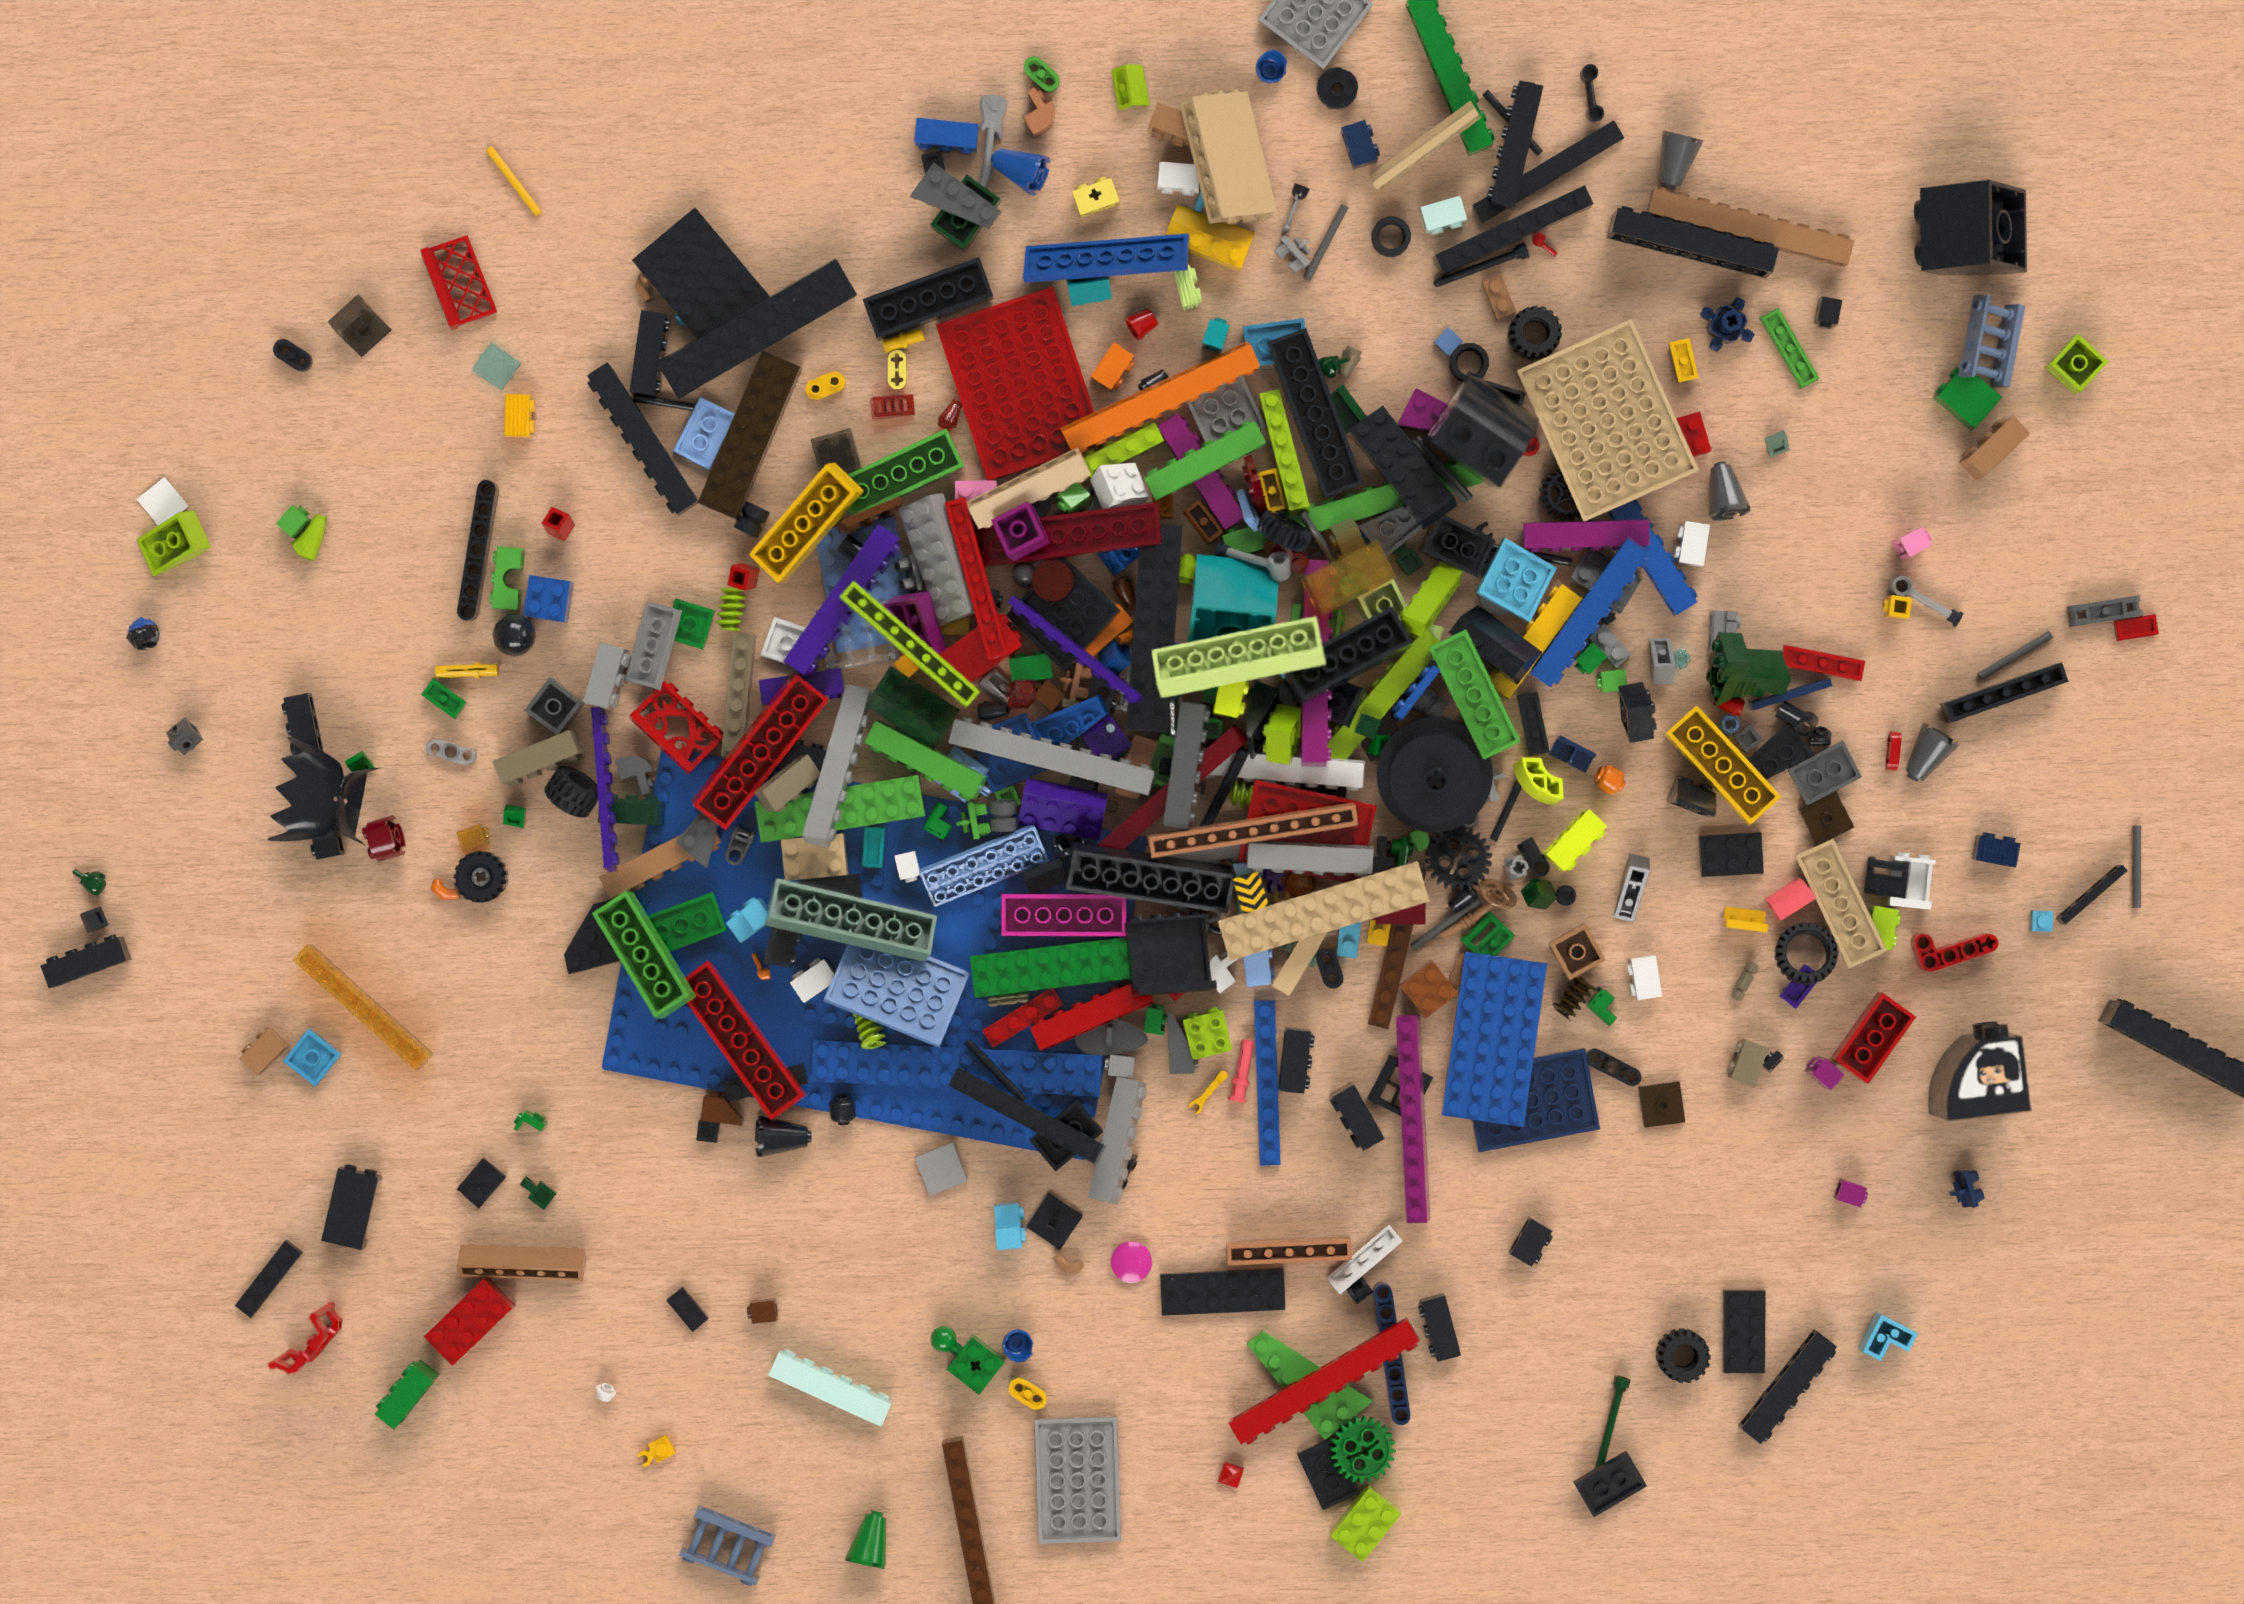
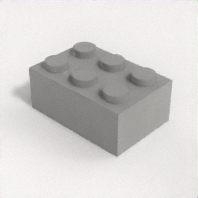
M600 642L583 700L584 703L613 710L614 706L617 707L620 695L617 694L619 686L623 687L626 675H623L625 667L629 666L631 655H628L629 650Z

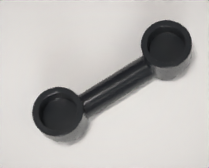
M1587 64L1580 72V79L1585 83L1589 108L1586 111V117L1591 122H1599L1604 117V109L1600 105H1596L1593 80L1598 76V68L1593 64Z

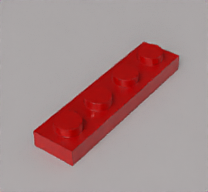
M1783 645L1782 653L1787 667L1862 681L1865 661Z
M1050 988L982 1031L991 1046L995 1047L1064 1004L1054 988Z

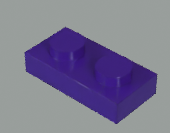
M1803 964L1799 969V972L1804 973L1815 972L1806 964ZM1791 980L1779 997L1796 1009L1815 984L1802 985V983L1797 984Z

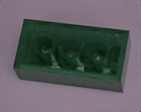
M892 666L888 668L865 704L866 707L934 750L960 711Z

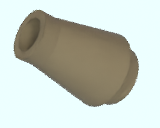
M1347 346L1343 350L1341 358L1349 356L1350 361L1341 364V369L1337 373L1349 378V375L1361 360L1362 352Z

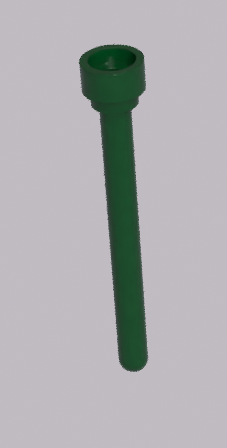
M1619 1375L1614 1376L1615 1393L1595 1468L1605 1463L1622 1395L1630 1385L1631 1380L1629 1378Z

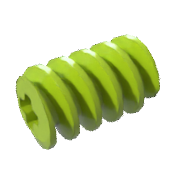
M721 588V591L726 595L720 596V600L725 603L718 605L719 608L724 610L717 613V616L722 618V620L716 621V624L721 626L718 629L740 632L741 629L736 624L743 622L737 616L744 615L742 611L738 610L741 607H745V604L740 602V600L746 599V596L741 594L744 590Z
M1235 780L1228 797V801L1231 799L1232 806H1235L1239 801L1240 808L1247 804L1249 809L1253 785L1250 784L1246 789L1245 782H1242L1238 787L1237 780Z
M853 1013V1016L856 1018L855 1024L858 1025L857 1032L861 1033L859 1039L862 1041L861 1047L863 1049H874L886 1044V1042L881 1041L886 1035L879 1034V1031L884 1029L883 1026H877L878 1023Z

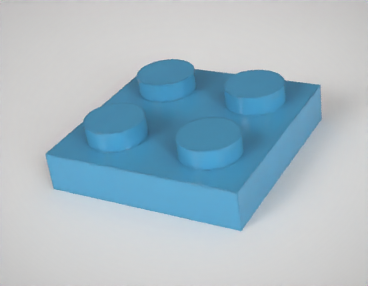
M309 1028L283 1062L316 1087L342 1053Z

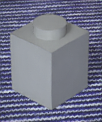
M1110 1054V1058L1105 1060L1104 1070H1108L1109 1076L1133 1078L1135 1056Z

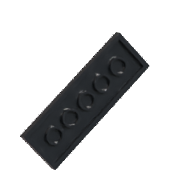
M1283 1268L1160 1274L1162 1316L1286 1310Z

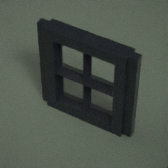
M1389 1055L1367 1099L1401 1116V1108L1394 1105L1400 1094V1085L1389 1080L1396 1066L1399 1067L1398 1059ZM1423 1072L1425 1095L1434 1077ZM1387 1084L1397 1088L1391 1102L1380 1098Z

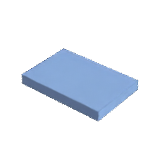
M700 396L672 452L710 471L735 414Z

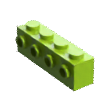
M1146 422L1139 426V431L1133 434L1131 431L1126 432L1120 436L1121 440L1115 443L1113 440L1108 441L1102 445L1103 449L1097 452L1093 449L1083 454L1091 474L1089 478H1092L1101 465L1124 464L1164 444V439L1156 423L1150 424V422Z
M1440 561L1437 567L1431 569L1427 581L1424 580L1421 583L1418 594H1413L1408 608L1404 607L1401 612L1400 618L1405 630L1422 638L1425 636L1460 586L1463 570L1443 561Z

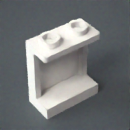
M1897 852V856H1891L1890 861L1911 862L1907 897L1905 899L1886 896L1885 905L1931 910L1932 901H1929L1932 869L1936 860H1930L1929 855L1918 854L1917 858H1910V853ZM1889 869V875L1902 877V871Z

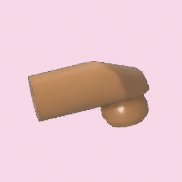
M641 273L637 278L635 289L643 302L648 303L653 299L648 291L650 281Z
M1061 1252L1053 1257V1260L1065 1273L1077 1274L1084 1267L1080 1259L1067 1261Z

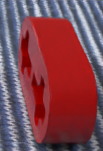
M1890 731L1888 734L1885 759L1886 770H1898L1902 742L1901 732Z

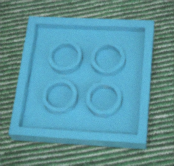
M1502 538L1475 593L1525 622H1530L1557 568L1507 538Z

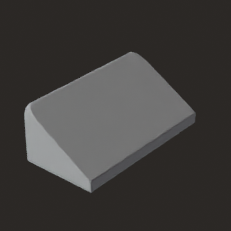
M996 667L978 685L994 702L1008 704L1010 711L1025 697Z

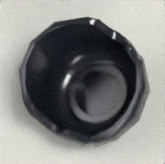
M1058 835L1053 839L1055 854L1062 859L1068 860L1071 842L1085 844L1084 840L1080 836Z

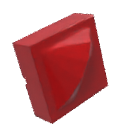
M1224 1461L1218 1482L1238 1488L1244 1467Z

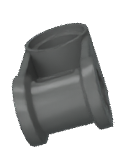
M740 825L735 826L725 855L728 863L737 866L745 861L754 841L755 831L750 832L740 828ZM734 850H738L741 853V858L737 862H733L730 858V854Z

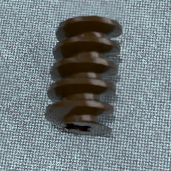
M1582 977L1573 978L1575 985L1567 984L1570 991L1562 990L1565 998L1557 997L1560 1004L1552 1003L1554 1009L1569 1021H1571L1568 1017L1569 1015L1577 1016L1574 1009H1582L1578 1003L1586 1004L1584 996H1592L1589 989L1596 991V988Z

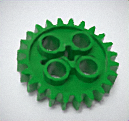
M1362 1415L1361 1421L1356 1416H1354L1353 1422L1346 1419L1347 1426L1339 1424L1341 1431L1334 1430L1337 1438L1330 1439L1335 1443L1334 1446L1329 1447L1330 1450L1334 1451L1329 1457L1336 1459L1332 1465L1334 1467L1339 1466L1337 1472L1339 1474L1344 1472L1343 1477L1345 1479L1350 1477L1352 1482H1355L1358 1478L1359 1483L1363 1484L1364 1478H1366L1367 1482L1371 1483L1372 1476L1379 1480L1378 1473L1380 1472L1385 1475L1384 1467L1391 1468L1388 1461L1395 1460L1390 1456V1453L1396 1452L1395 1449L1391 1448L1395 1441L1389 1440L1393 1434L1391 1432L1385 1433L1388 1427L1386 1425L1381 1427L1382 1422L1380 1420L1375 1422L1373 1417H1370L1368 1421L1364 1415ZM1366 1431H1370V1438L1363 1440V1434ZM1350 1440L1353 1441L1352 1448L1345 1450V1444ZM1361 1446H1364V1447H1365V1448H1364V1453H1361V1452H1360V1451H1361ZM1379 1449V1456L1372 1458L1373 1451ZM1357 1459H1362L1361 1466L1354 1468V1462Z

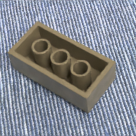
M568 730L492 762L501 784L513 787L523 783V779L526 777L533 779L543 775V770H556L558 767H561L563 762L569 764L581 759L580 755L585 753L576 731Z

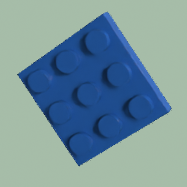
M1436 666L1425 667L1416 677L1418 682L1410 684L1404 692L1406 696L1404 700L1397 701L1391 709L1394 712L1391 715L1392 718L1400 721L1405 717L1440 670Z
M1026 712L992 726V729L1000 730V727L1011 729L1012 734L1018 736L1020 732L1032 735L1033 740H1037ZM975 750L979 762L989 768L986 776L988 777L987 782L992 793L1049 770Z

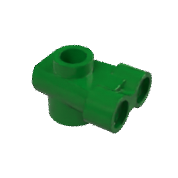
M1401 837L1392 841L1391 855L1397 856L1395 868L1408 864V855L1412 856L1414 844L1410 843L1409 837Z

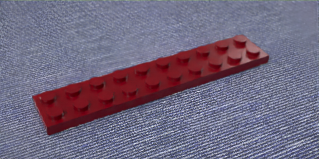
M1158 502L1039 517L1051 543L1016 561L1007 556L993 525L981 529L973 526L984 567L1162 544Z

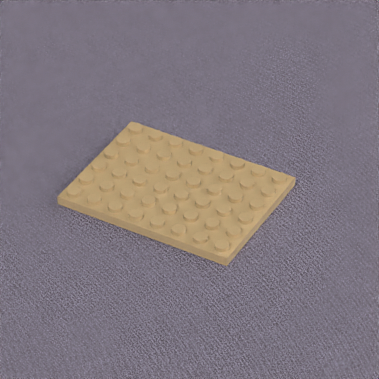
M1632 319L1517 370L1583 522L1699 471Z

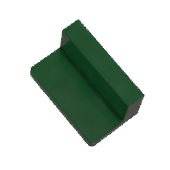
M1343 384L1331 394L1344 432L1349 433L1350 428L1367 416Z

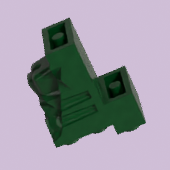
M1718 632L1716 639L1713 640L1711 645L1712 652L1715 654L1713 663L1706 673V680L1710 684L1711 696L1714 697L1716 705L1720 706L1732 697L1740 698L1744 696L1746 698L1747 695L1762 697L1765 692L1773 695H1785L1791 678L1782 651L1747 649L1742 633Z

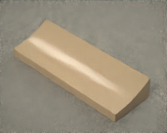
M1472 102L1466 103L1372 172L1369 176L1376 190L1383 191L1480 120L1482 117Z

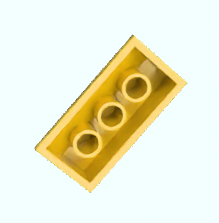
M1177 205L1166 235L1188 233L1190 239L1189 253L1240 272L1255 232L1236 225H1228L1227 222L1209 224L1207 215L1181 205Z

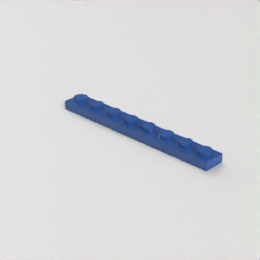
M1275 1000L1254 1001L1260 1166L1281 1165Z

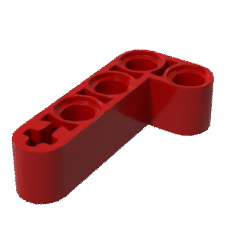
M1916 933L1910 941L1918 967L1928 972L1993 952L1999 945L1997 937L1988 933L1972 936L1939 948H1935L1932 937L1924 933ZM1921 937H1924L1926 940V945L1923 948H1920L1917 943ZM1986 939H1989L1991 941L1990 943H1988V946L1977 945V943L1981 944L1986 942ZM1969 943L1972 950L1966 955L1963 948ZM1947 950H1950L1952 953V958L1949 961L1944 959V953ZM1930 956L1933 963L1927 968L1924 965V960Z

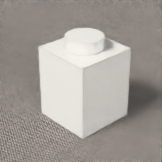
M916 851L894 856L900 880L905 879L906 883L918 880L917 876L920 875V867Z

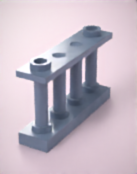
M1974 295L1958 376L1975 377V374L1978 373L1991 377L1990 386L2010 387L2025 306L2010 304L2002 308L1989 304L1991 295ZM1987 312L2003 317L2001 329L1985 324ZM1983 333L1999 337L1997 349L1981 344ZM1980 353L1995 357L1993 369L1977 365Z
M699 1505L694 1516L699 1521L689 1549L683 1547L679 1555L683 1556V1560L689 1563L698 1562L741 1579L740 1582L745 1585H756L759 1577L755 1576L754 1573L764 1547H767V1545L771 1547L776 1535ZM712 1523L717 1525L718 1532L707 1557L696 1551L706 1526ZM732 1531L737 1533V1540L729 1560L725 1564L715 1559L726 1532ZM750 1538L755 1540L757 1545L745 1572L735 1568L745 1540Z

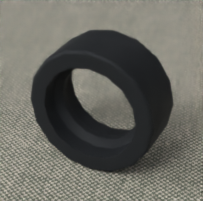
M1388 216L1376 223L1371 234V242L1374 249L1385 257L1401 255L1411 241L1409 226L1398 217ZM1395 225L1401 229L1403 241L1397 248L1388 249L1380 243L1379 233L1384 226Z
M1475 343L1459 345L1452 352L1449 359V368L1452 375L1459 381L1463 380L1466 374H1463L1458 369L1457 359L1461 353L1473 351L1481 359V367L1475 375L1482 378L1489 367L1487 352Z

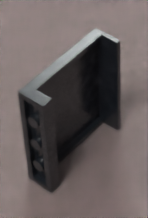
M1201 911L1189 912V916H1182V913H1172L1170 917L1164 918L1163 914L1150 915V919H1143V916H1133L1130 921L1124 923L1132 997L1209 991L1217 988L1216 980H1211L1205 919L1209 917V914L1202 915Z

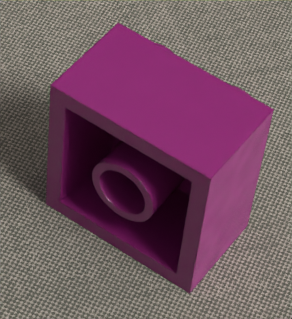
M1028 501L991 520L1007 556L1013 561L1051 543L1034 506Z

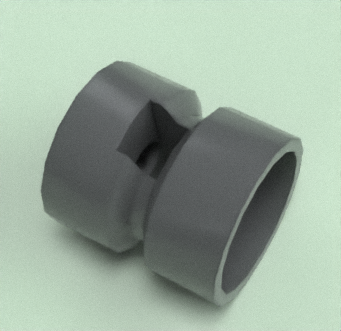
M999 799L990 801V813L993 814V817L990 819L991 831L1010 832L1017 830V818L1014 817V814L1017 812L1016 800Z

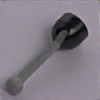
M1294 183L1292 195L1295 200L1286 224L1282 226L1283 233L1290 231L1289 225L1299 200L1307 197L1309 188Z

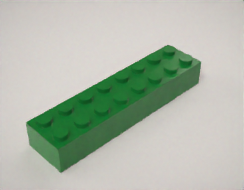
M1126 936L970 956L975 998L1130 979Z

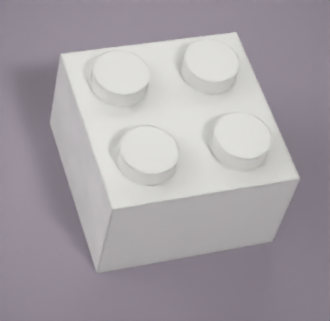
M1135 463L1101 465L1090 479L1102 509L1145 504L1149 498Z

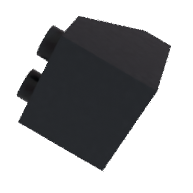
M1990 179L1920 188V200H1917L1914 205V217L1916 222L1921 225V241H1918L1915 245L1914 256L1917 264L1921 266V271L1936 275H2007L2027 272L2025 189Z

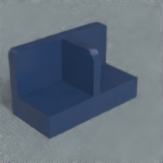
M1561 735L1557 736L1548 753L1586 773L1593 758L1597 755Z

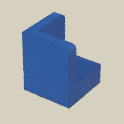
M1113 640L1098 653L1099 661L1116 675L1131 664L1130 647L1124 644L1119 645L1117 641Z

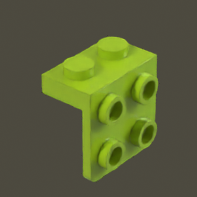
M1217 1006L1206 1009L1204 1014L1198 1015V1011L1186 1014L1183 1023L1193 1059L1231 1051L1232 1045L1223 1009L1218 1010Z

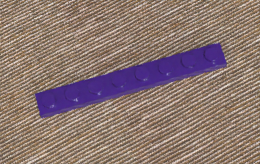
M1011 596L1008 603L1012 606L1011 610L1019 616L1023 614L1028 618L1026 622L1035 629L1037 627L1041 628L1044 631L1042 634L1050 641L1055 639L1060 643L1058 647L1067 654L1069 652L1076 656L1074 658L1075 661L1082 666L1086 664L1092 668L1090 672L1099 679L1101 677L1108 681L1106 685L1114 691L1117 689L1123 693L1122 697L1131 704L1133 702L1141 703L1144 699L1142 694L1021 599Z
M600 707L591 708L603 866L608 872L617 871V865H619V855L615 850V845L618 844V837L616 832H614L616 815L612 811L615 798L610 786L613 784V776L609 772V765L612 763L607 748V745L610 744V737L608 732H606L608 715Z

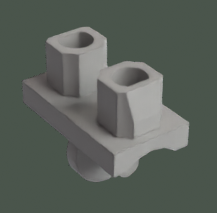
M1285 235L1281 238L1280 244L1274 252L1280 259H1283L1288 253L1294 257L1287 266L1295 274L1302 268L1306 269L1310 264V261L1301 253L1302 250L1307 256L1311 252L1306 246L1310 241L1306 238L1302 242L1296 237L1293 240L1297 245L1296 247Z

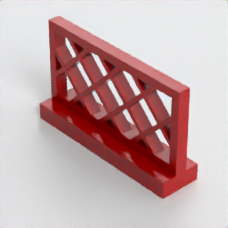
M468 235L420 250L450 330L497 313ZM466 242L468 250L465 256L454 251L457 244ZM439 250L449 252L446 262L438 260L434 252ZM452 254L463 259L459 269L448 264ZM466 260L475 265L472 275L461 270ZM446 267L457 272L453 282L445 279L443 276ZM460 273L470 278L466 288L455 283ZM473 279L482 283L483 288L480 294L469 290ZM453 287L464 291L460 301L451 297L450 293ZM467 292L478 297L474 307L463 303ZM480 299L489 302L491 310L483 312L476 309ZM461 305L472 310L470 316L460 320L458 315Z

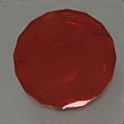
M1044 561L1037 566L1033 573V588L1037 595L1044 600H1062L1073 588V573L1061 561Z

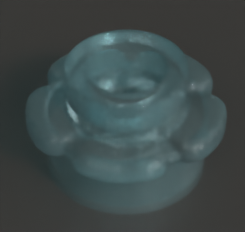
M1684 649L1673 651L1675 668H1686L1690 662V655Z

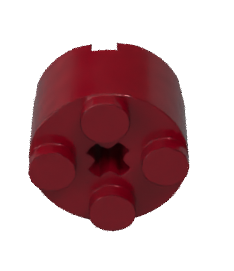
M393 815L368 822L366 827L362 828L363 837L367 839L369 845L368 855L371 859H376L378 862L405 854V851H402V847L406 846L405 837L400 824L394 823L393 820L396 818Z

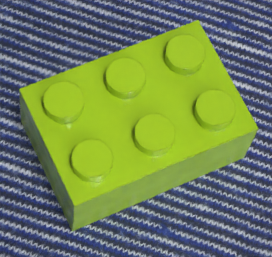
M1367 1484L1329 1531L1330 1537L1361 1562H1364L1400 1517L1401 1511Z

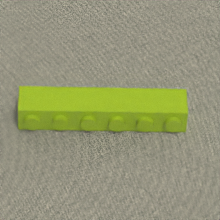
M1276 389L1260 393L1259 402L1289 517L1298 515L1302 510L1310 512V505L1280 390Z

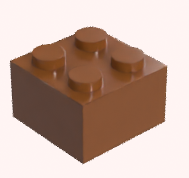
M1432 960L1399 984L1400 988L1425 1019L1458 994Z

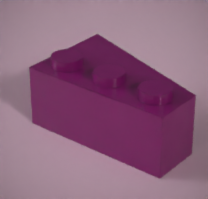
M929 591L894 596L882 604L885 609H888L893 616L938 655L946 650Z

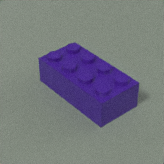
M1027 778L1018 825H1035V828L1099 840L1108 793Z

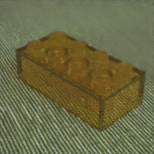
M1372 540L1300 578L1317 614L1324 615L1396 578L1379 540Z

